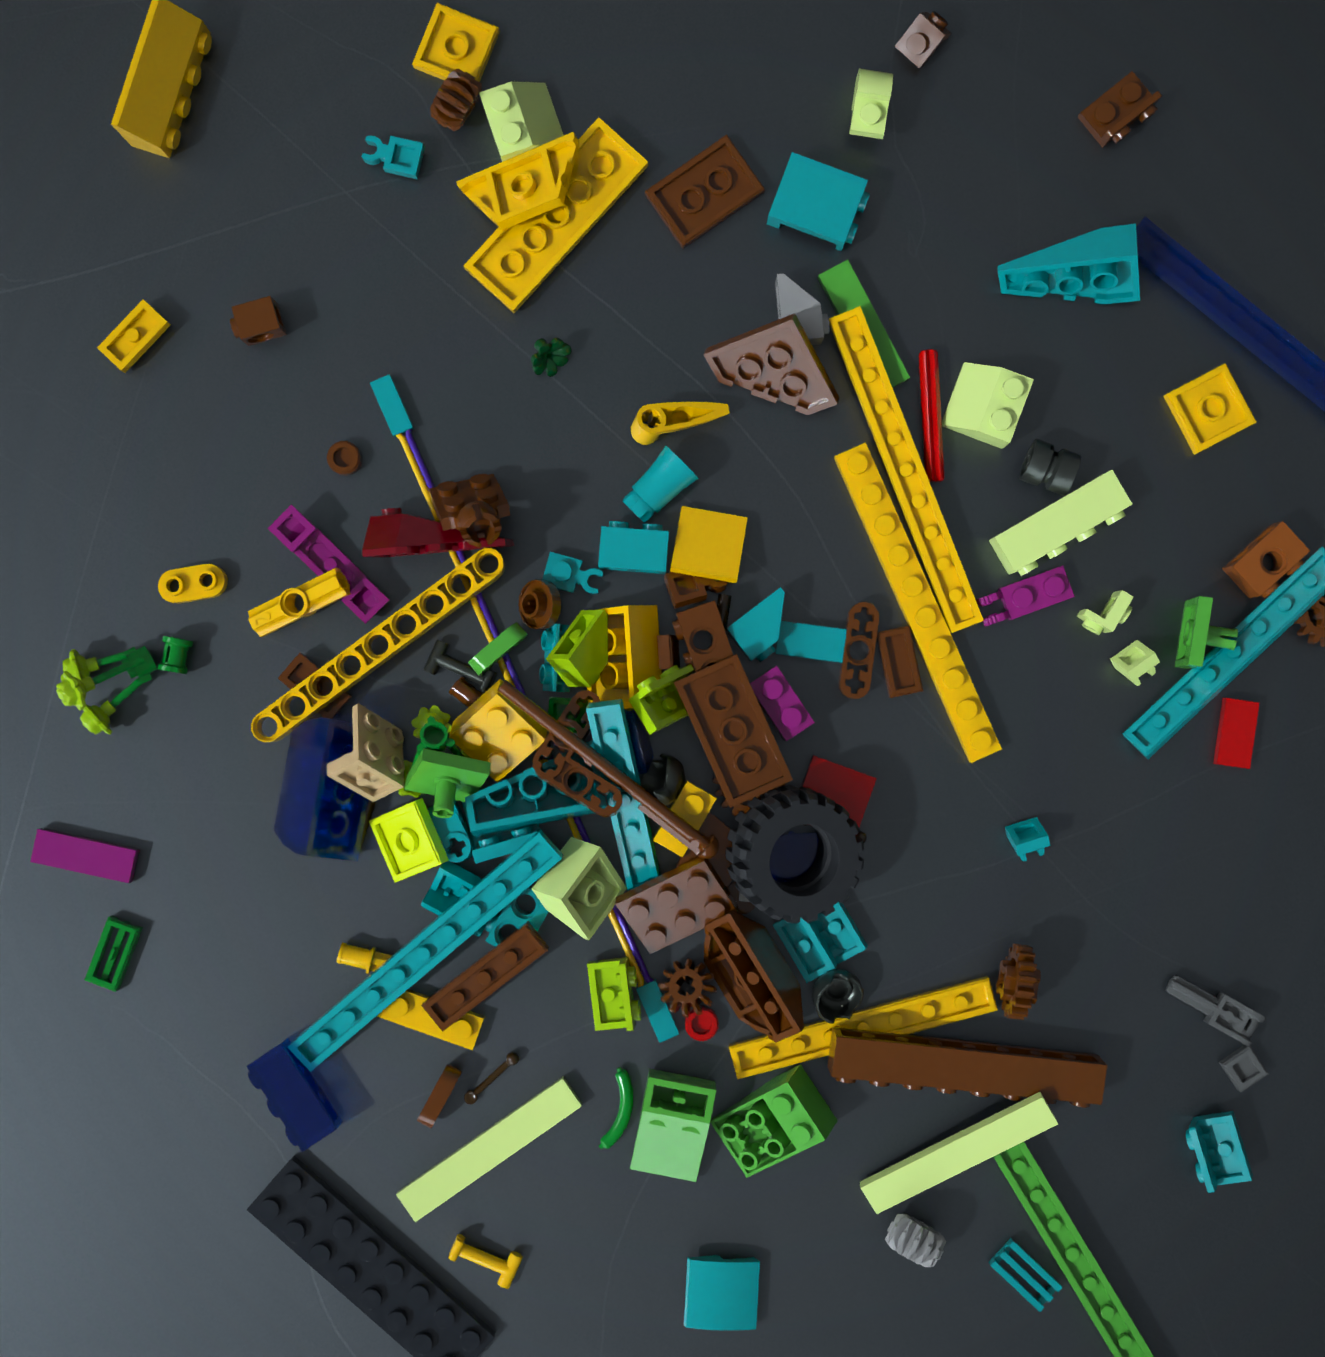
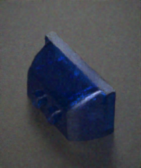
M320 717L304 721L293 729L291 733L274 832L282 844L296 854L358 861L369 799L327 776L328 763L353 751L352 722Z

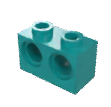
M528 887L504 907L500 915L496 914L489 920L484 929L489 932L485 940L486 942L496 946L505 938L501 934V927L505 924H512L518 929L529 921L538 932L549 911L545 909L531 887ZM524 894L532 896L536 903L535 909L529 912L521 910L518 906V897Z

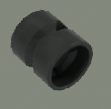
M1036 438L1026 454L1019 480L1035 486L1045 483L1046 490L1065 496L1077 475L1081 455L1064 448L1056 452L1053 444Z

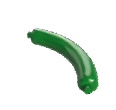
M621 1067L616 1069L617 1073L615 1074L620 1091L619 1111L611 1128L600 1139V1149H609L618 1141L624 1133L632 1114L633 1087L628 1071L622 1070Z

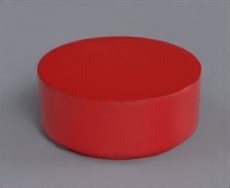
M700 1005L703 1014L697 1015L692 1008L689 1017L685 1018V1029L691 1038L697 1041H706L716 1034L719 1024L716 1013L710 1007Z

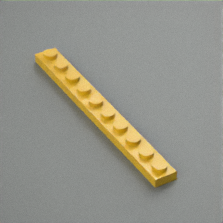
M861 306L829 318L830 328L950 633L984 621Z
M866 442L836 455L834 460L908 626L910 625L911 633L969 763L1002 750Z

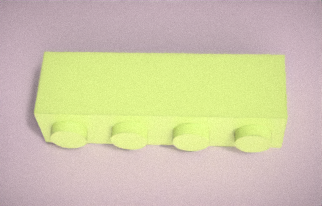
M1110 470L993 537L989 542L1008 575L1018 571L1022 576L1037 568L1039 565L1036 560L1047 554L1049 559H1052L1066 551L1068 548L1065 543L1075 537L1078 542H1081L1097 533L1094 526L1103 521H1106L1109 526L1125 517L1126 514L1123 510L1131 506L1132 502L1113 470Z

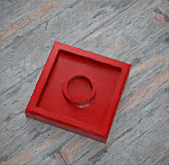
M812 755L802 786L821 793L843 806L850 813L849 818L856 821L858 827H860L877 778Z

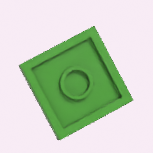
M1198 596L1185 601L1175 667L1185 669L1202 667L1206 645L1229 650L1235 649L1236 640L1223 639L1220 636L1237 638L1238 629L1209 625L1213 598Z
M423 748L406 776L404 790L435 796L432 814L439 818H450L454 814L455 800L465 802V797L479 791L490 775L491 762Z

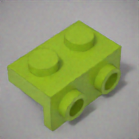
M691 664L682 669L675 665L660 674L661 679L657 680L655 676H652L637 685L639 692L631 697L629 702L649 735L688 716L674 682L694 671Z
M628 957L588 961L587 968L595 1031L618 1028L634 1031L637 1024L636 1021L641 1020L640 1001L633 999L632 987H637L635 966H629Z

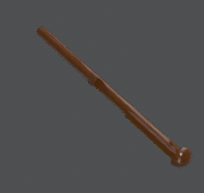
M507 680L501 684L497 690L500 694L581 756L590 767L594 765L611 781L641 803L638 806L639 810L692 850L699 858L710 859L717 854L719 842L714 835L707 839Z

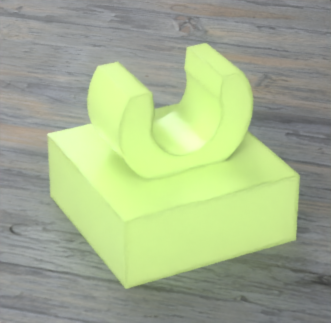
M1138 640L1110 658L1114 668L1137 686L1141 684L1139 677L1146 672L1153 676L1156 673L1154 666L1160 663L1156 653Z

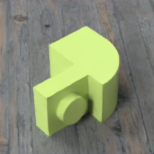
M859 68L851 108L853 112L849 134L883 139L892 93L893 73Z

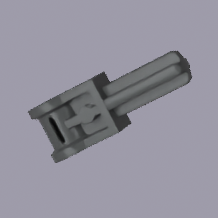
M1174 975L1167 984V993L1206 1014L1204 1022L1248 1047L1252 1044L1250 1039L1258 1024L1266 1019L1263 1015L1224 993L1219 992L1217 997L1178 975Z

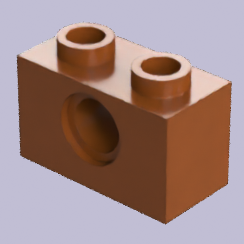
M1280 521L1266 528L1222 569L1248 598L1259 596L1265 598L1279 587L1280 584L1277 581L1285 573L1291 575L1305 563L1302 558L1310 550L1284 521ZM1265 554H1268L1273 560L1271 571H1268L1263 566Z

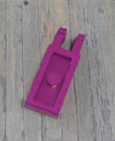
M1060 566L999 588L998 592L976 599L978 607H984L992 604L993 601L1002 600L1005 611L986 616L983 619L984 626L986 627L1005 619L1012 620L1075 596L1064 566Z

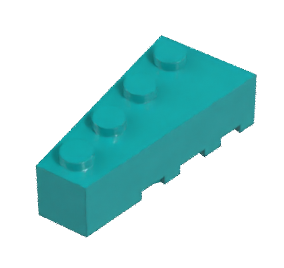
M593 740L586 742L595 750ZM566 752L562 753L563 757L567 755ZM577 753L574 755L572 760L601 777L598 768L594 765L591 767L587 765L584 759ZM555 758L542 764L543 772L546 773L548 769H553L554 771L557 769L554 762ZM533 767L508 780L505 779L465 797L470 832L473 836L595 814V812L540 779ZM580 773L573 774L568 780L569 788L575 792L584 790L588 784L587 777ZM595 782L592 792L585 799L590 801L593 794L601 800L600 807L605 809L607 807L605 796L596 791L600 784Z

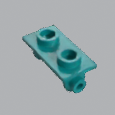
M554 624L542 633L541 647L542 650H545L544 664L541 665L539 670V681L543 684L542 691L556 692L557 686V692H570L571 687L565 684L546 660L570 625H561L560 629V624Z

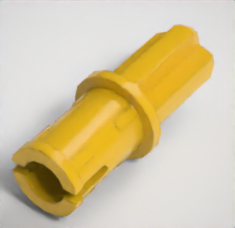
M342 942L337 963L366 970L365 973L369 974L370 971L374 972L393 955L377 952L375 947L369 950Z

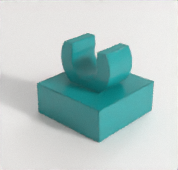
M1037 817L1005 827L1007 838L1022 861H1027L1026 853L1037 851L1039 856H1042L1045 852L1044 848L1050 846L1049 836Z

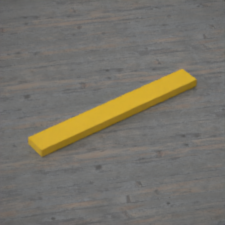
M988 976L857 1010L853 1012L850 1019L837 1018L833 1024L825 1020L804 1024V1029L801 1032L776 1043L770 1040L768 1035H763L729 1044V1050L738 1080L828 1056L832 1027L907 1035L998 1011L990 979Z

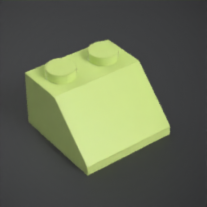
M511 81L479 92L502 162L564 136L546 83Z
M964 362L942 418V427L1003 449L1011 442L1034 379L1002 367Z
M570 837L561 849L563 858L539 878L532 890L547 911L581 937L590 940L615 906L616 897L623 894L627 887L600 846Z

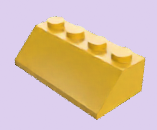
M168 0L151 1L111 125L132 147L170 159L172 150H175L179 145L181 137L179 129L183 118H186L190 112V95L193 86H197L200 81V65L204 54L206 55L210 51L212 37L203 20Z

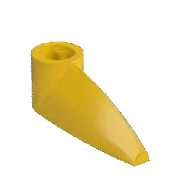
M714 402L647 404L638 410L631 425V435L636 442L642 445H649L654 443L660 434L692 428L730 414L728 404Z

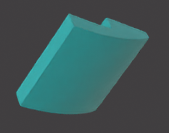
M839 901L833 906L835 908L834 912L828 916L819 913L816 921L807 923L800 917L799 923H787L782 918L773 924L774 929L806 983L835 969L837 964L866 950L868 947L846 907Z
M719 1255L687 1257L684 1326L686 1328L704 1330L756 1329L760 1261L755 1257L723 1259Z

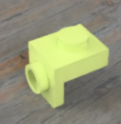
M1123 590L1113 592L1100 616L1089 609L1079 611L1077 617L1084 621L1082 624L1084 628L1097 635H1100L1101 632H1113L1118 623L1123 624L1132 611V607L1129 604L1133 596Z

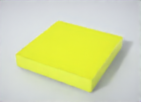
M423 798L369 820L395 883L449 861Z

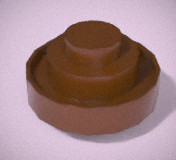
M535 579L529 581L523 587L518 604L523 622L533 629H547L557 622L561 611V598L557 587L551 581Z

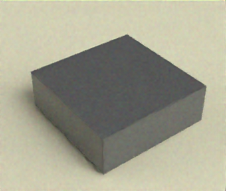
M1245 1044L1219 1061L1221 1067L1239 1092L1244 1091L1269 1074L1251 1046L1248 1047Z

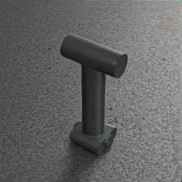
M438 639L436 640L423 669L424 671L436 675L440 666L479 684L480 691L484 693L491 688L497 672L489 669L486 673L478 676L470 665L445 654L449 644Z

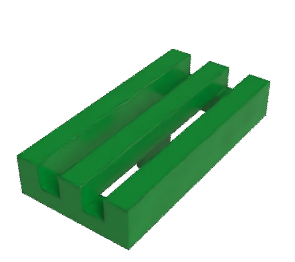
M109 916L84 980L114 992L119 991L143 927L134 926L128 921H121L117 917ZM114 927H116L119 931L101 978L97 977L96 975ZM129 932V938L127 940L120 962L118 964L115 975L111 982L109 981V978L111 976L112 970L114 968L126 933Z

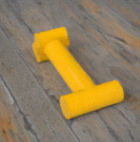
M457 1234L448 1258L456 1261L458 1256L500 1273L497 1284L502 1288L509 1289L523 1256L518 1252L511 1251L506 1261L465 1244V1237Z

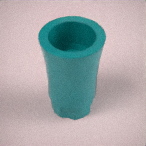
M665 445L654 463L632 486L633 490L622 501L645 523L652 517L655 511L659 513L668 502L699 478Z

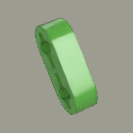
M515 622L478 652L468 664L480 676L522 642L528 634L518 622Z

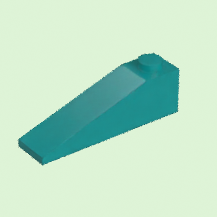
M1136 224L1099 228L998 265L1001 293L1031 297H1043L1047 293L1063 295V300L1075 301L1076 296L1094 298V303L1099 304L1140 301Z

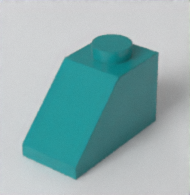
M781 587L726 629L727 633L749 661L757 658L761 662L776 651L772 645L779 640L785 594Z

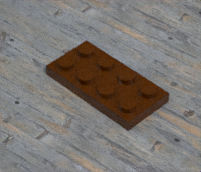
M737 654L674 682L730 808L793 780Z

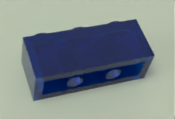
M287 1037L254 1059L246 1067L249 1070L248 1077L256 1089H261L267 1097L266 1103L272 1115L276 1118L280 1117L286 1126L285 1133L288 1140L294 1146L298 1145L303 1152L337 1130L343 1121L312 1073L287 1048L291 1043Z

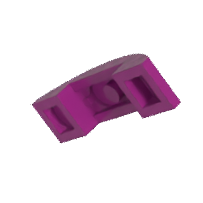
M292 504L267 528L317 576L334 568H339L348 580L351 593L342 598L341 601L365 624L389 601L387 596Z

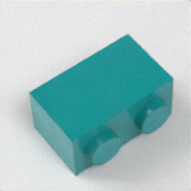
M609 521V527L601 526L599 569L666 574L669 531H662L663 525L643 524L642 529L629 528L628 522Z

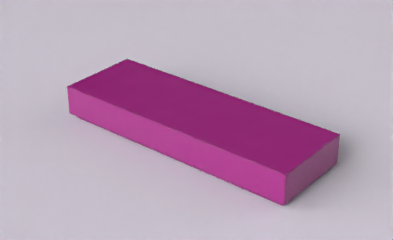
M40 828L37 829L30 862L131 883L134 877L139 849Z

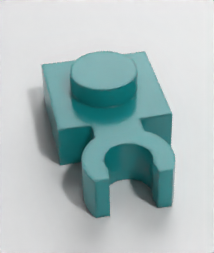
M390 135L389 144L386 145L376 136H366L367 144L376 146L377 151L372 155L362 153L361 157L365 163L377 165L384 162L383 169L386 173L418 180L425 150L423 143Z
M550 551L542 580L551 581L557 589L570 593L575 592L576 585H581L587 593L595 595L599 593V589L590 587L588 579L593 575L603 577L604 573L596 568L582 571V560Z

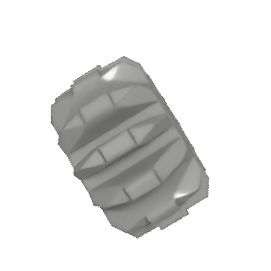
M897 1214L894 1221H891L885 1238L890 1248L916 1264L924 1267H934L944 1252L943 1248L946 1244L944 1236L924 1222L907 1214Z

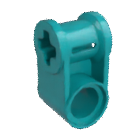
M455 800L454 814L450 818L436 817L432 814L434 805L428 807L427 810L449 861L458 863L470 859L473 856L472 850L475 846L458 802ZM455 838L458 842L464 841L466 844L462 849L463 855L459 852H452L451 848L455 846Z

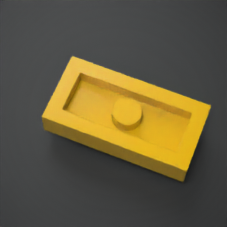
M142 299L97 349L122 372L126 373L171 324Z

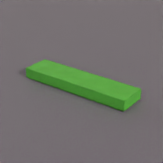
M849 260L819 274L817 278L837 315L861 306L892 388L909 380L910 376Z

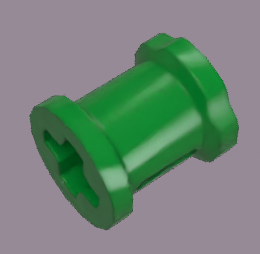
M163 636L162 641L165 642L162 662L158 664L157 669L187 674L188 669L185 666L189 647L193 646L194 641Z

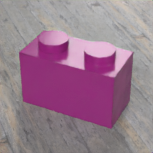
M777 666L750 682L759 705L783 741H788L815 723Z

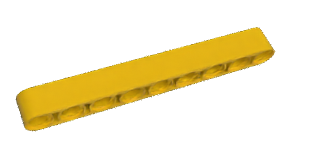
M484 548L472 555L258 713L251 723L253 736L262 742H277L290 734L498 580L505 570V562L501 554L495 549ZM493 556L498 560L499 565L495 572L484 573L481 571L480 563L483 558ZM460 576H466L471 580L470 589L463 594L456 593L453 589L455 579ZM433 596L441 597L444 603L443 609L437 614H430L426 610V602ZM406 616H411L416 621L415 630L410 634H402L399 630V622ZM384 636L388 641V649L385 653L376 655L372 651L371 644L375 638ZM356 656L361 663L360 670L357 674L348 675L344 669L345 661L350 657ZM323 677H329L333 683L332 691L326 696H322L317 690V683ZM296 697H300L305 703V710L299 716H294L289 709L290 702ZM269 717L273 718L277 723V731L270 737L266 736L262 731V724Z

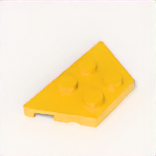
M571 132L456 181L457 186L501 230H504L564 204L579 147V140L575 133Z

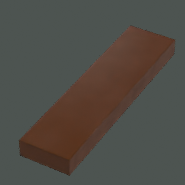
M527 921L425 1000L421 1006L443 1032L547 952L549 946L529 921Z

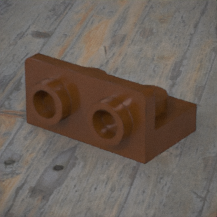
M1131 71L1080 112L1078 118L1103 148L1111 140L1117 144L1132 131L1129 126L1136 120L1143 123L1158 110L1155 104L1163 95L1159 91L1152 95L1135 73Z

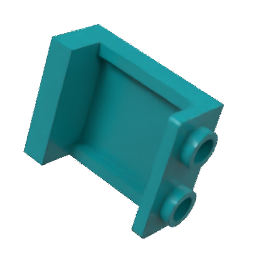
M792 152L770 209L767 225L778 229L781 224L832 242L837 245L836 250L842 251L845 242L852 244L858 228V224L853 223L856 211L864 212L870 193L864 191L868 180Z

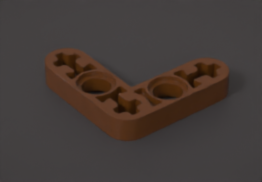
M589 690L576 693L557 720L565 727L574 728L577 731V736L583 741L591 731L587 712L581 718V723L586 724L584 728L576 721L568 719V717L572 715L575 719L580 713V706L578 705L580 701L582 703H586L588 700H592V703L601 702L599 697ZM549 732L533 758V768L536 775L602 817L616 815L623 805L620 790L572 760L576 752L567 745L562 744L558 738ZM553 743L560 751L566 752L567 755L563 757L559 752L554 760L557 769L555 771L548 769L545 773L542 771L543 765L540 761L543 758L546 760L551 758L554 749L549 746ZM576 773L583 774L588 780L587 787L580 792L572 791L568 786L569 778ZM595 782L600 784L596 788L598 793L603 796H607L609 792L614 794L613 801L616 803L614 807L608 805L605 809H602L600 807L601 800L593 794L590 801L585 799L592 792Z

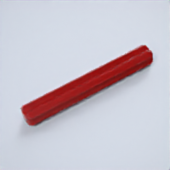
M927 349L919 353L924 465L929 482L936 483L943 481L945 478L939 362L937 350Z

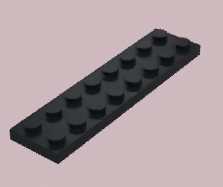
M295 1156L287 1162L247 1208L249 1213L413 1357H478L495 1337V1331Z

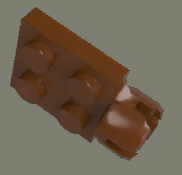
M477 474L468 480L459 482L446 481L440 483L437 487L428 488L430 500L443 531L449 529L459 530L462 538L470 545L482 547L479 538L485 537L488 545L492 544L502 530L499 522L500 518L510 516L509 503L494 474Z

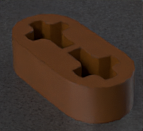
M449 1064L446 1065L417 1119L418 1122L432 1129L462 1071Z

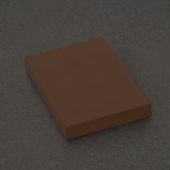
M726 134L647 189L645 196L680 246L685 248L763 194L765 188Z

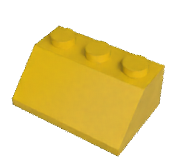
M627 605L595 609L605 610L608 614V663L600 673L598 681L591 687H587V690L594 692L600 701L622 699L624 709H631L633 707L629 699L639 692L637 685L652 676H655L657 680L661 679L660 674H662V670L659 669L657 635H659L657 605Z

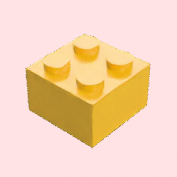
M501 678L453 721L449 738L454 739L455 744L470 758L491 762L489 776L497 783L544 742L548 731L497 691L504 682Z

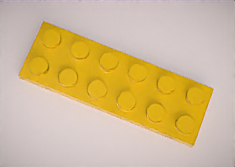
M599 117L578 139L579 147L564 204L504 230L498 227L463 265L466 271L513 313L523 305L649 166L648 161Z

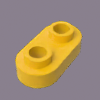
M213 564L172 569L166 571L160 577L158 591L163 599L177 604L210 599L224 593L227 588L228 578L222 568ZM210 574L213 581L210 586L206 587L203 584V578ZM173 580L179 582V589L176 592L170 590V583Z

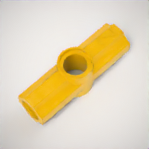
M334 568L296 588L286 589L281 595L249 610L248 620L252 629L259 637H264L303 617L312 616L317 610L350 595V585L340 569ZM298 594L304 600V607L301 611L295 607V598Z

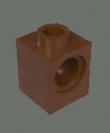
M271 296L231 307L234 318L230 319V325L234 336L240 338L248 346L287 335L278 303Z

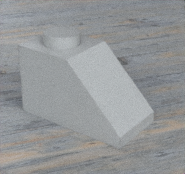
M784 273L777 274L775 289L778 319L795 313L811 344L820 345L824 339V334H829L827 313L822 314L821 303Z

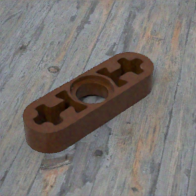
M868 602L855 604L850 608L847 615V631L843 662L840 668L839 689L845 697L850 699L864 697L871 685L879 612L873 604ZM862 608L867 609V615L872 616V621L866 622L864 626V632H871L870 639L862 635L851 636L852 630L859 631L860 621L854 619V614L860 613ZM855 641H862L868 647V655L863 660H855L850 655V646ZM847 663L854 666H867L866 672L863 670L858 672V681L863 682V688H858L856 694L851 693V687L845 684L846 680L853 678L854 669L847 670Z

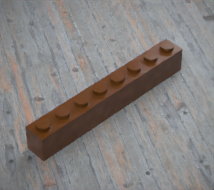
M832 1027L827 1065L831 1076L843 1083H855L856 1080H866L870 1084L879 1087H887L890 1083L903 1084V1087L910 1090H922L923 1086L933 1087L937 1091L947 1094H954L957 1090L969 1091L970 1094L978 1097H989L990 1093L1001 1094L1003 1097L1015 1101H1021L1023 1097H1030L1041 1092L1047 1104H1056L1057 1100L1069 1101L1071 1105L1082 1108L1090 1107V1104L1102 1105L1107 1064L1096 1054Z

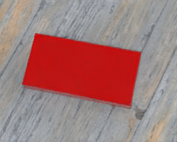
M1222 698L1213 764L1250 769L1259 702Z

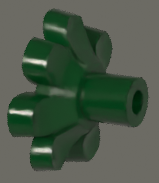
M544 338L538 339L534 344L538 352L531 357L534 373L541 375L546 371L549 377L556 375V365L562 367L568 362L566 356L571 354V346L564 343L560 338H554L549 344Z

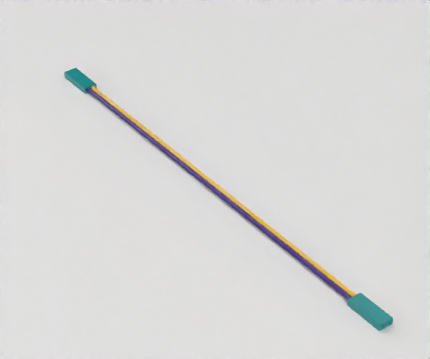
M388 374L370 382V385L393 437H397L402 444L434 519L439 521L430 500L428 489L435 486L412 436L414 427L393 379ZM463 551L449 552L455 567H458L467 560ZM460 576L467 592L471 587V580L466 576ZM480 592L470 601L485 636L490 643L500 634ZM507 653L497 662L503 677L526 695ZM543 758L541 763L543 764L549 760ZM580 816L566 819L574 838L591 843ZM615 905L608 916L626 957L629 958L630 966H635L638 982L636 991L657 1039L661 1043L679 1035V1030L667 1003H663L661 1000L663 994L657 980H653L649 976L624 916Z

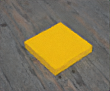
M437 3L413 60V68L442 80H446L449 73L459 68L463 72H468L475 77V80L480 82L500 33L499 27Z
M1226 363L1163 396L1194 455L1257 422Z
M682 506L670 572L737 583L748 517Z

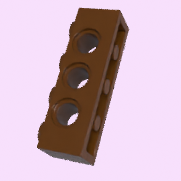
M715 600L676 613L678 620L672 621L678 641L685 639L689 651L683 653L686 666L691 664L694 671L697 672L704 669L709 663H717L733 656ZM700 630H706L712 635V643L706 649H698L693 644V637Z

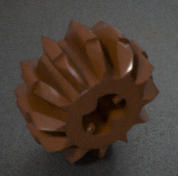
M459 68L449 73L433 99L434 102L430 107L431 117L436 119L437 123L443 127H448L453 131L463 127L465 121L468 120L471 112L474 110L476 103L479 101V92H482L481 83L475 80L474 76L468 72H463Z
M691 958L686 960L685 969L682 968L678 961L673 962L676 972L672 974L669 970L665 969L663 974L670 981L659 983L661 990L669 991L661 997L662 1002L669 1003L673 1001L669 1010L674 1014L682 1006L681 1012L685 1018L689 1017L691 1007H693L697 1015L703 1014L699 1004L704 1002L707 1006L711 1007L713 1002L706 997V994L717 993L715 986L706 985L715 979L714 974H704L706 965L702 962L694 969V961ZM690 980H693L692 986L695 988V991L691 995L686 992V996H683L684 990L681 988V985L685 981L690 984Z

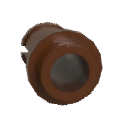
M464 677L459 678L449 691L450 695H453L466 707L471 706L483 695L467 682Z

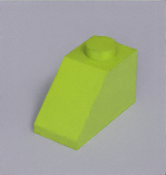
M581 610L546 658L568 687H591L598 681L600 673L608 663V614L605 610Z

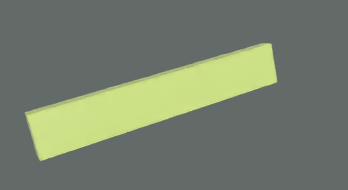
M564 1076L400 1189L396 1194L412 1219L417 1222L582 1107V1102Z
M1038 1092L860 1181V1188L876 1214H879L1058 1125L1057 1119L1042 1093Z

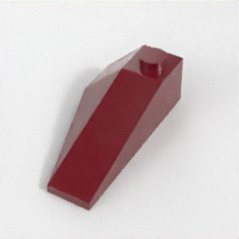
M401 508L381 509L382 516L370 517L362 555L363 557L387 558L514 546L513 539L498 536L492 544L488 545L485 537L479 538L482 547H476L467 543L457 529L443 531L440 521L411 514H402Z

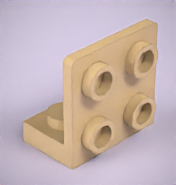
M358 703L352 707L353 751L328 763L327 776L374 802L404 787V737L402 730Z

